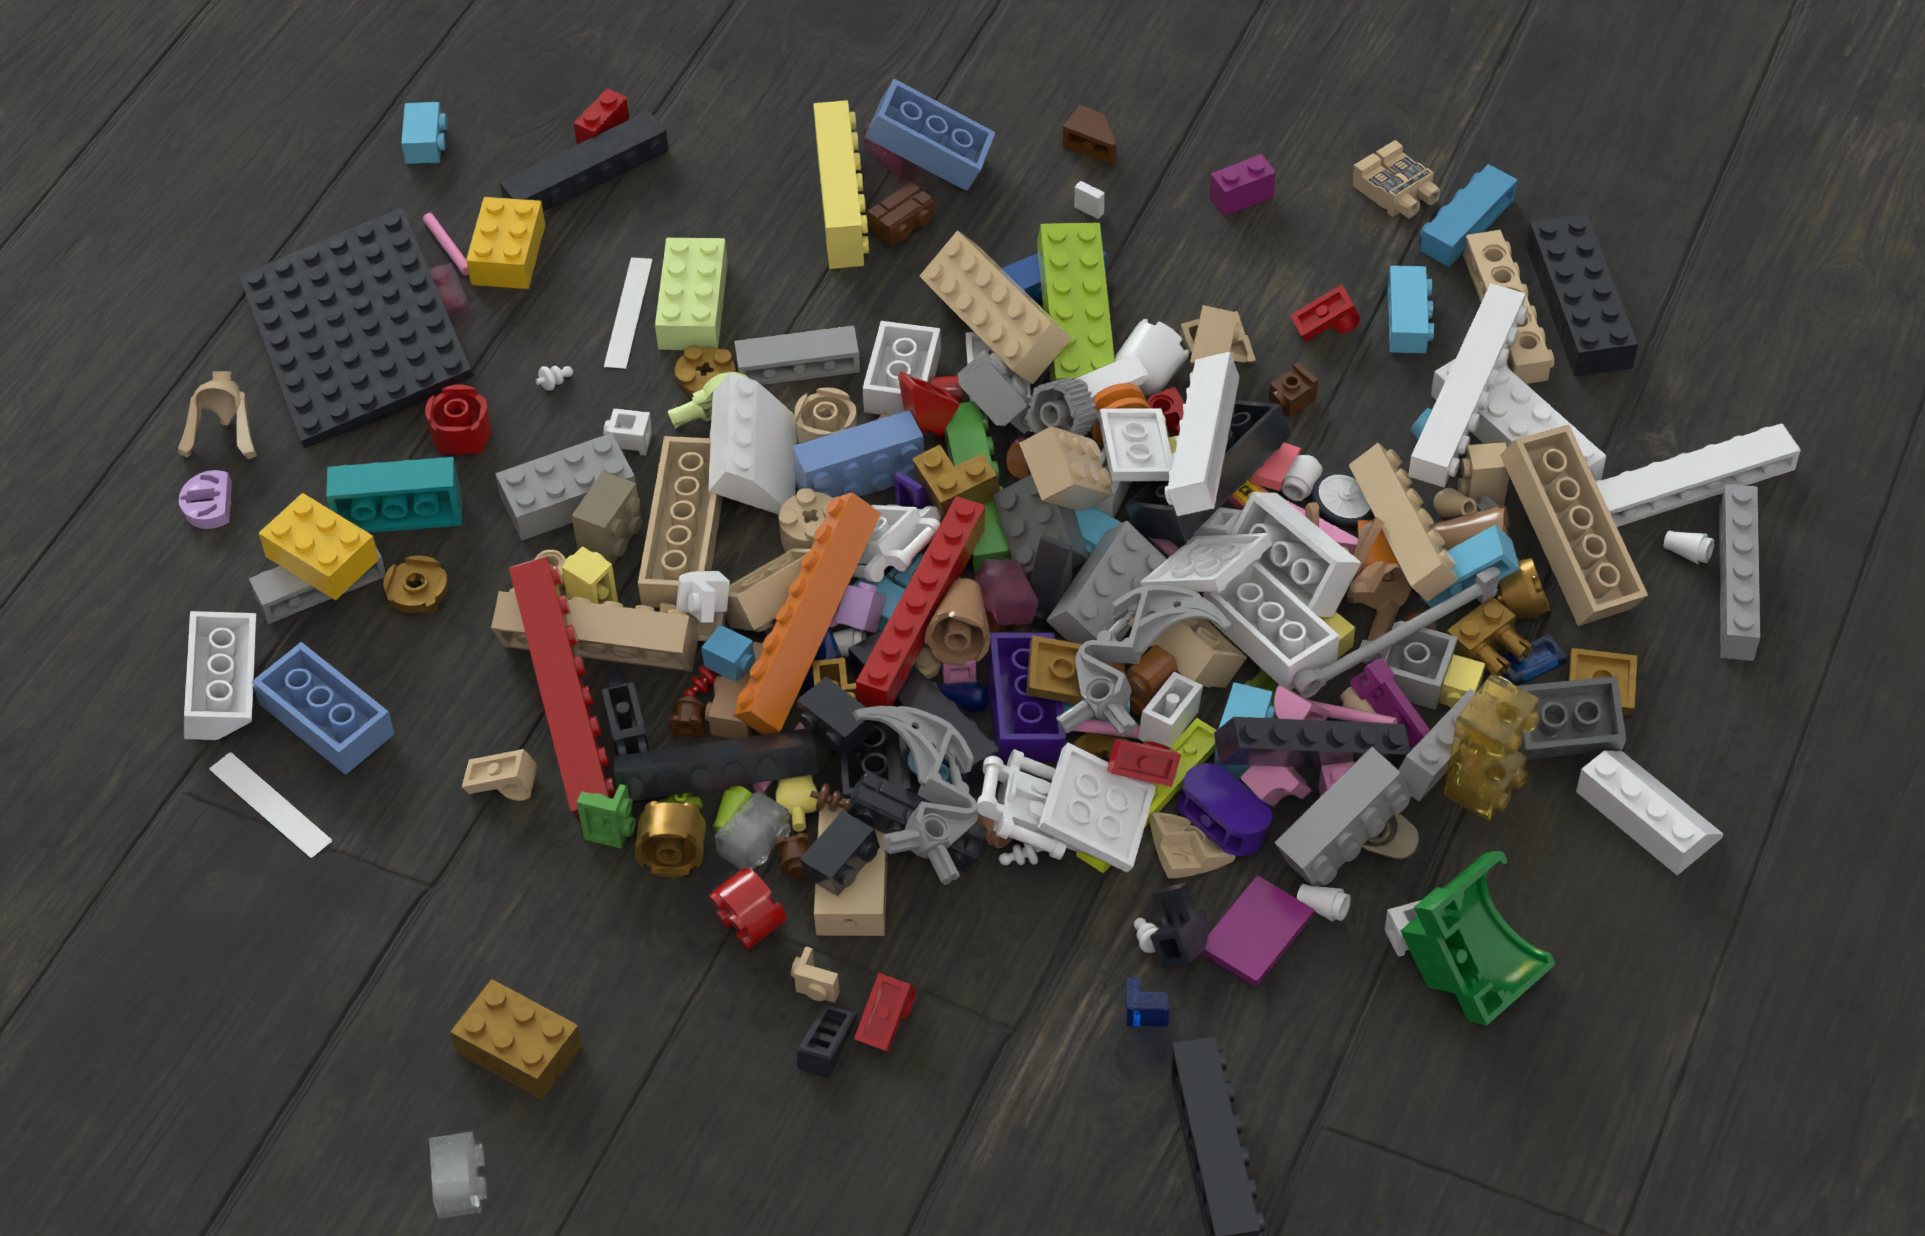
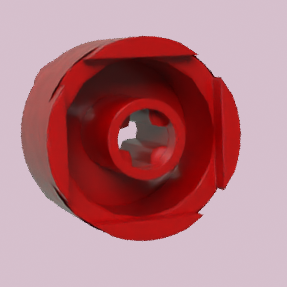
M468 385L447 386L435 398L433 395L426 404L425 414L433 444L436 446V450L440 454H479L484 450L485 444L491 436L492 426L486 399L483 395L478 394L475 388Z
M744 867L708 895L712 904L718 909L715 912L718 919L726 928H729L731 925L734 926L738 931L735 934L737 939L747 950L758 944L787 921L786 913L780 903L777 902L774 905V901L770 896L771 890L750 868Z

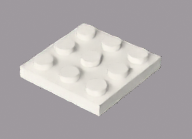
M1269 533L1194 536L1146 576L1140 584L1141 586L1165 584L1186 588L1195 592L1208 591L1209 594H1216L1226 589V584L1233 578L1242 575L1245 572L1244 569L1252 562L1259 560L1263 556L1262 553L1273 544Z
M1067 743L1062 748L1038 829L1128 872L1134 866L1156 786L1146 781L1111 774L1107 771L1108 762Z

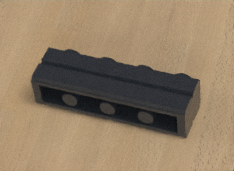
M865 771L853 788L846 813L877 831L889 834L905 830L909 817L921 802H932L871 772ZM975 823L947 848L957 871L967 872L977 860L987 828Z

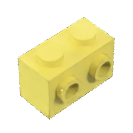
M582 546L574 555L569 556L562 566V573L568 600H572L573 597H583L595 604L604 605L605 601L618 602L612 564L606 561L601 554L593 553Z

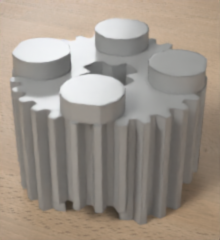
M1064 378L1039 385L1033 389V396L1030 397L1032 402L1028 404L1031 406V409H1028L1027 416L1025 417L1028 420L1027 426L1031 427L1030 432L1037 434L1053 426L1085 436L1088 434L1087 432L1092 430V426L1097 425L1099 413L1094 409L1097 405L1093 403L1095 398L1090 396L1092 392H1088V385L1085 381Z

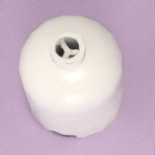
M1143 319L1138 323L1116 354L1115 362L1132 354H1138L1149 375V378L1138 387L1145 397H1150L1159 393L1188 359L1189 351L1187 349L1183 350L1179 344L1182 338L1172 328L1159 321L1156 325L1148 323L1147 319Z

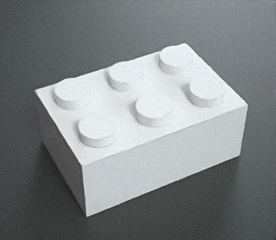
M886 321L880 322L863 385L864 413L881 415L886 412L890 415L904 412L898 381L900 371L931 383V377L936 375L941 355L940 328Z

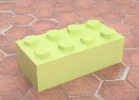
M666 238L655 321L659 350H685L689 346L694 345L718 348L728 265L725 238Z

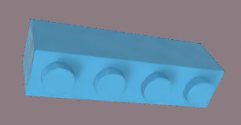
M1489 164L1480 173H1475L1470 183L1464 189H1459L1454 199L1447 206L1444 205L1439 210L1437 217L1431 223L1427 222L1420 232V238H1422L1420 251L1450 267L1464 252L1466 235L1483 233L1515 200L1518 179Z

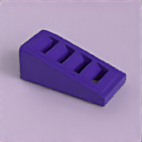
M899 471L894 474L896 505L916 507L917 509H923L924 506L931 505L923 485Z

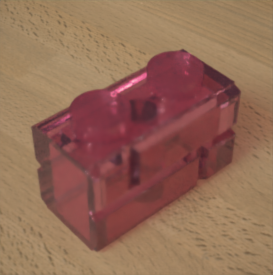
M985 559L982 562L980 572L975 576V582L981 587L985 598L986 610L992 612L998 625H1012L1013 622L1016 625L1030 624L1033 621L1039 601L1017 559H1003L1001 562L999 559Z

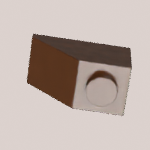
M1079 105L1063 125V147L1113 166L1116 163V140L1105 114Z

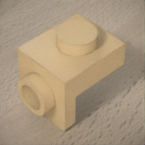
M805 947L802 956L795 958L791 969V976L795 979L796 992L806 994L816 1001L827 1000L835 1003L840 992L838 974L814 967L813 948Z

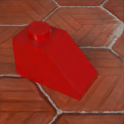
M900 371L898 381L904 411H911L921 432L928 434L931 431L942 435L960 404L947 390Z

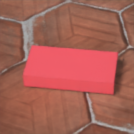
M1283 443L1281 448L1275 451L1264 462V465L1252 474L1251 482L1280 491L1284 484V477L1294 458L1300 455L1301 448Z

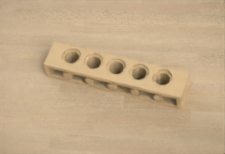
M1501 230L1466 235L1463 257L1481 303L1490 283L1526 293L1524 306L1528 307L1525 321L1523 325L1517 324L1516 328H1519L1516 341L1513 346L1508 345L1507 347L1509 349L1507 363L1510 370L1525 384L1548 381L1550 368L1554 367L1553 352L1551 349H1547L1545 332L1542 327H1538L1536 322V309L1533 305L1530 306L1527 286L1521 283L1519 266L1517 262L1513 263L1511 258L1510 243L1504 240Z

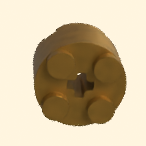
M656 801L648 803L638 823L635 848L637 862L642 867L643 863L651 867V873L669 878L688 875L690 869L696 865L698 868L703 861L706 823L699 813V807L689 802L683 804L660 803Z

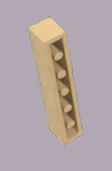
M1377 443L1349 464V467L1375 518L1378 517L1385 522L1382 531L1410 586L1429 602L1459 579L1453 569L1456 562L1445 549L1443 550L1442 546L1445 542L1441 535L1435 529H1432L1433 519L1425 509L1420 507L1423 504V500L1413 488H1410L1413 481L1404 469H1400L1399 466L1402 464L1400 457L1393 449L1387 451L1382 445Z

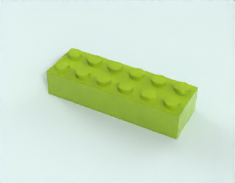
M1100 223L1040 224L1037 249L1043 310L1072 337L1049 365L1050 382L1064 378H1072L1074 380L1115 362Z

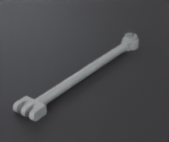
M1489 567L1478 573L1475 584L1321 670L1319 668L1316 670L1302 668L1293 677V682L1296 685L1294 688L1303 698H1309L1315 695L1322 686L1326 685V681L1477 598L1481 603H1484L1490 597H1495L1497 595L1499 569Z

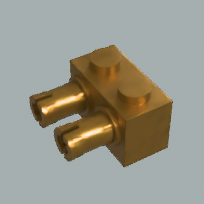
M1493 596L1446 631V634L1458 637L1455 655L1485 663V668L1494 677L1505 675L1511 666L1509 661L1496 652L1498 648L1504 647L1520 662L1524 660V657L1527 658L1534 648L1531 643L1523 639L1514 630L1516 615Z

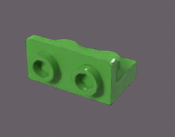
M620 784L613 799L600 793L591 794L581 791L577 800V807L584 840L622 849L626 838L633 835L636 825V819L632 817V799H629L627 786Z

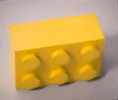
M494 197L483 198L466 259L471 285L529 289L545 229L541 201Z
M304 493L299 495L259 532L263 550L268 559L335 601L379 560L374 538L371 534Z

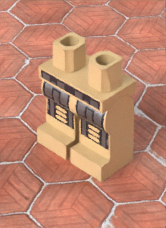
M1396 140L1376 151V155L1373 153L1354 164L1353 187L1380 207L1387 209V213L1392 217L1401 213L1410 219L1420 210L1419 201L1423 200L1431 206L1440 197V189L1433 183L1434 173L1428 168L1425 169L1422 164L1414 162L1403 153V146Z

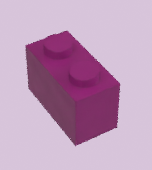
M1262 154L1211 173L1209 198L1223 216L1237 212L1274 197L1276 172Z

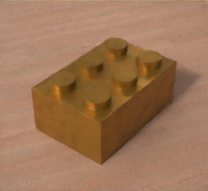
M493 979L490 980L451 1030L457 1054L540 1099L545 1097L582 1048L577 1024Z

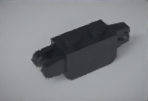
M620 669L607 671L610 687L601 688L616 756L649 751L646 730L634 682L623 684Z

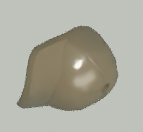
M1394 813L1385 822V827L1381 832L1382 836L1370 837L1361 846L1372 853L1393 859H1405L1416 851L1419 834L1415 826L1400 813Z

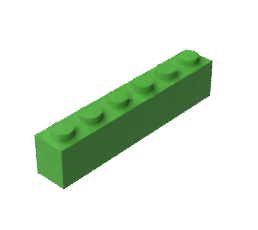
M974 401L959 403L960 406L944 430L950 461L955 467L983 453L999 479L997 461H991L990 455H994L992 437H986L985 431L989 430L987 415L984 412L981 413L980 407ZM995 500L985 504V529L971 555L974 574L1011 568V552Z

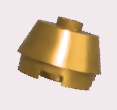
M1517 558L1520 569L1498 581L1500 588L1497 589V599L1516 615L1515 619H1540L1539 615L1550 611V606L1532 558L1521 561Z

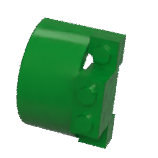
M1491 851L1481 855L1444 888H1435L1413 907L1417 917L1400 930L1427 987L1455 993L1468 1022L1486 1026L1555 965L1551 953L1529 944L1505 922L1490 897L1487 887V872L1495 864H1506L1508 862L1502 851Z

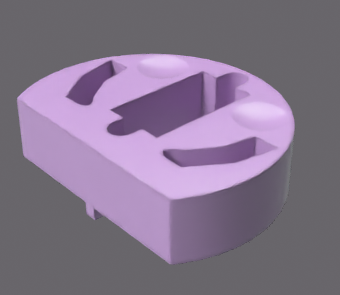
M220 470L206 471L194 476L183 486L179 495V505L190 524L198 528L212 529L229 523L232 481L228 472ZM214 498L211 501L191 503V501Z

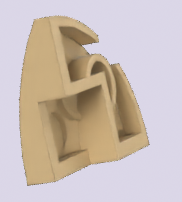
M1151 812L1149 820L1154 844L1168 879L1205 873L1225 866L1235 860V855L1225 853L1196 826L1190 825L1191 821L1187 818L1168 813Z

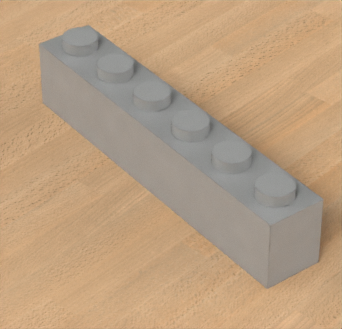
M1725 484L1719 506L1721 658L1754 661L1760 641L1758 491L1756 486Z

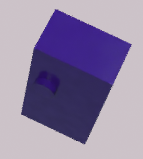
M990 632L991 641L988 652L985 655L992 731L993 741L999 748V758L1003 762H1008L1010 754L1014 749L1023 752L1024 757L1037 762H1058L1062 748L1065 746L1066 733L1056 719L1063 714L1062 701L1026 695L1029 648L1032 636L1055 639L1054 633Z

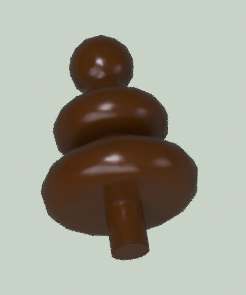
M828 784L822 786L820 793L811 792L810 797L818 799L816 803L818 811H822L825 804H829L831 812H835L838 807L846 811L850 800L841 799L839 791H835L833 795H830V786Z

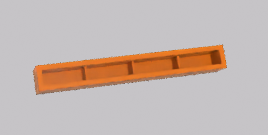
M853 492L837 496L828 504L825 520L814 533L815 541L810 551L805 554L801 561V571L788 589L790 594L785 605L776 614L775 619L777 622L772 632L768 634L763 642L764 649L762 654L750 669L751 677L746 688L737 697L736 702L738 705L733 715L761 735L781 731L881 515L879 511Z

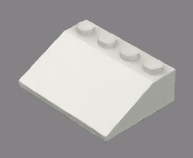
M729 372L713 391L708 491L779 515L783 504L795 495L796 479L792 447L797 445L795 415L759 382Z

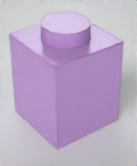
M859 581L857 587L848 585L841 599L835 622L876 633L887 596L876 593L877 586Z

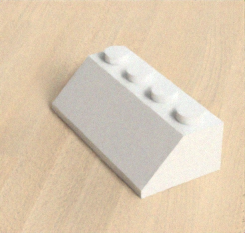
M190 611L184 739L219 740L252 722V681L254 678L256 613Z
M1603 751L1581 769L1576 792L1677 876L1723 837L1721 831L1622 751Z

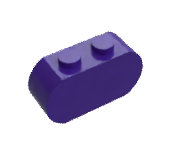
M1208 763L1199 764L1192 767L1186 773L1177 802L1179 812L1225 853L1235 856H1247L1257 852L1263 846L1272 819L1270 807L1223 766Z

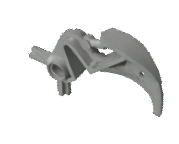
M1149 584L1127 592L1111 604L1109 615L1117 622L1109 630L1099 632L1097 640L1086 641L1080 646L1075 662L1082 701L1056 718L1065 733H1069L1094 716L1097 720H1109L1122 737L1126 734L1130 737L1134 734L1133 730L1138 727L1137 723L1125 710L1131 695V687L1124 673L1103 662L1139 664L1141 655L1163 631L1185 620L1207 619L1219 625L1225 632L1233 628L1231 622L1214 604L1201 597L1199 593L1186 588L1165 584ZM1134 617L1130 637L1118 642L1116 637L1128 626L1127 623Z
M877 706L855 710L853 715L857 721L875 720L883 722L898 732L905 740L913 754L918 783L921 784L917 795L932 802H921L909 817L905 830L884 834L882 836L884 842L881 846L882 850L889 852V854L911 850L917 856L929 858L941 883L943 882L944 885L958 879L960 875L947 848L967 832L978 819L976 800L968 794L969 786L962 781L961 777L962 773L971 772L974 759L965 739L946 720L916 708ZM943 758L949 761L950 767L948 770L952 784L942 780V776L938 773Z

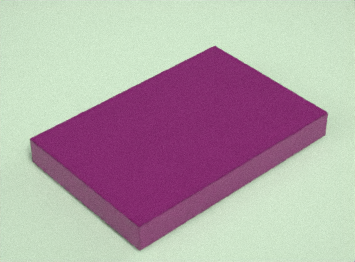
M1257 875L1210 932L1206 946L1201 954L1257 987L1312 919L1314 909Z

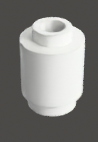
M1298 455L1294 458L1284 477V484L1282 486V491L1286 497L1294 501H1302L1311 494L1314 483L1322 474V467L1318 460L1310 455Z

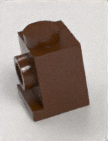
M1296 362L1293 364V369L1270 383L1269 400L1271 403L1280 404L1283 412L1290 417L1316 400L1318 379Z

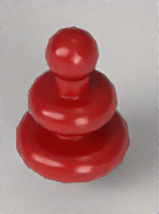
M700 666L698 671L702 677L694 676L692 678L693 686L685 690L684 696L696 697L699 691L704 694L707 693V685L710 684L714 687L715 675L717 673L712 670L710 671L704 666Z

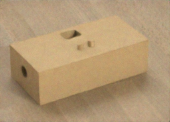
M825 804L824 809L819 811L818 838L841 811H844L843 808L838 807L835 812H831L829 804ZM875 830L880 845L877 855L871 862L864 865L858 872L855 881L849 887H846L838 897L821 886L815 885L814 919L816 935L885 936L888 852H884L881 847L884 844L882 840L884 833Z

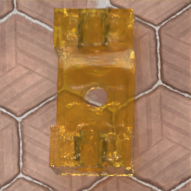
M1491 673L1457 717L1443 794L1445 797L1488 821L1491 820L1497 811H1504L1510 801L1512 790L1514 788L1519 790L1528 776V772L1525 771L1527 756L1517 752L1523 740L1521 735L1526 730L1531 732L1539 721L1540 714L1537 713L1540 698Z

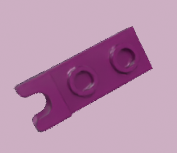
M1382 658L1377 659L1364 668V672L1350 679V684L1361 700L1366 698L1376 714L1397 718V724H1405L1410 749H1412L1429 733L1430 729L1393 680L1396 675Z

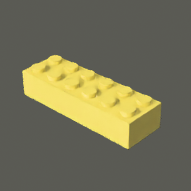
M848 100L814 103L816 142L829 269L864 266V254H869L868 236H862L863 233H868L867 216L860 214V212L866 211L864 194H858V191H863L862 173L856 174V170H861L860 154L854 153V150H859L857 132H851L852 129H856L855 112H849Z

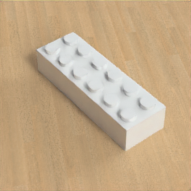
M1455 359L1434 371L1431 396L1436 401ZM1499 366L1497 370L1500 372L1494 389H1488L1487 392L1490 393L1487 406L1485 410L1479 409V423L1476 431L1471 433L1483 444L1505 442L1508 448L1516 439L1569 424L1595 481L1601 480L1606 455L1506 366Z

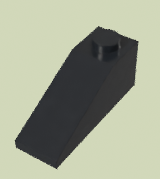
M1045 534L1040 538L1025 600V620L1038 628H1045L1054 632L1055 629L1046 620L1072 583V546Z

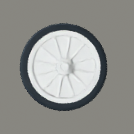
M1338 471L1329 472L1319 477L1314 483L1312 489L1313 501L1317 502L1320 513L1327 519L1341 525L1356 526L1358 520H1369L1372 517L1373 512L1354 475Z

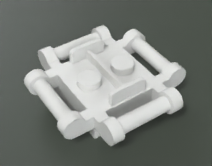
M895 504L887 506L871 505L881 515L858 564L867 565H857L852 577L865 578L869 582H880L884 577V569L887 566H894L899 571H905L912 564L911 560L934 538L941 525V512L939 508L926 506L923 509H917L916 507H902Z
M1015 749L1010 754L1007 766L996 756H989L984 760L982 770L985 778L982 795L977 800V812L994 820L993 831H996V836L1003 839L1010 837L1050 852L1049 856L1058 860L1062 858L1066 848L1077 852H1084L1038 829L1051 783L1046 780H1053L1055 768L1024 757L1023 752ZM1020 769L1023 770V771H1026V772H1028V773L1034 774V775H1036V776H1039V777H1041V778H1044V779H1040V778L1031 776V775H1029V774H1026V773H1024V772H1021ZM1000 781L1001 784L999 788L997 801V799L995 798L997 782Z

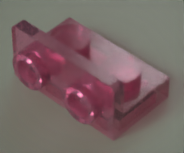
M449 262L429 268L448 315L470 309L452 263Z

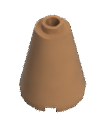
M1497 506L1435 523L1431 527L1441 535L1445 542L1442 548L1448 551L1494 525L1498 526L1508 536L1510 521L1507 506Z
M958 579L951 584L925 632L926 646L928 643L932 649L931 654L936 659L946 664L963 666L966 665L967 661L976 659L977 662L981 660L988 652L991 641L980 585L971 579Z

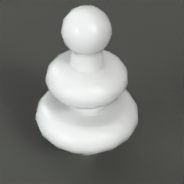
M543 366L539 369V378L536 379V384H541L545 390L552 391L555 388V384H562L563 377L572 376L573 369L570 366H565L562 370L557 366H553L551 369Z
M1024 843V848H1021L1019 844H1015L1012 853L1000 855L999 862L1002 865H1009L1011 861L1016 860L1019 865H1023L1025 858L1028 857L1030 863L1035 865L1038 863L1037 852L1043 850Z
M1137 918L1134 921V927L1137 929L1136 935L1139 940V946L1142 951L1153 953L1155 949L1150 935L1159 928H1156L1152 923H1146L1143 918Z

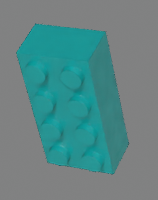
M454 457L327 467L326 497L330 510L364 531L374 533L462 525V493Z

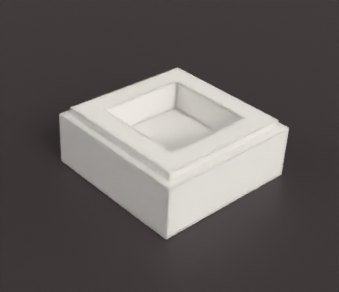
M1080 181L1075 186L1074 207L1099 219L1104 214V192Z

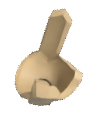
M213 371V380L201 385L191 397L185 430L178 447L179 454L185 457H189L192 454L202 418L201 411L206 409L216 413L222 425H229L237 413V446L247 459L257 457L250 431L245 393L240 392L238 385L231 381L230 371Z

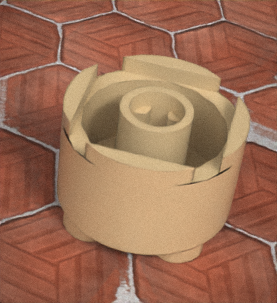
M828 387L816 389L817 393L810 396L807 394L803 395L795 406L798 444L856 427V406L850 400V396L842 390Z
M803 488L783 504L779 512L781 542L785 552L792 548L811 549L815 541L814 533L823 524L827 515L826 508L833 499L832 497L824 493L814 492L810 488Z

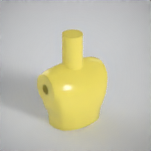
M811 775L778 780L776 811L779 814L792 815L793 830L798 832L806 829L805 814L818 811L816 809L818 799L810 797L812 791L818 792Z

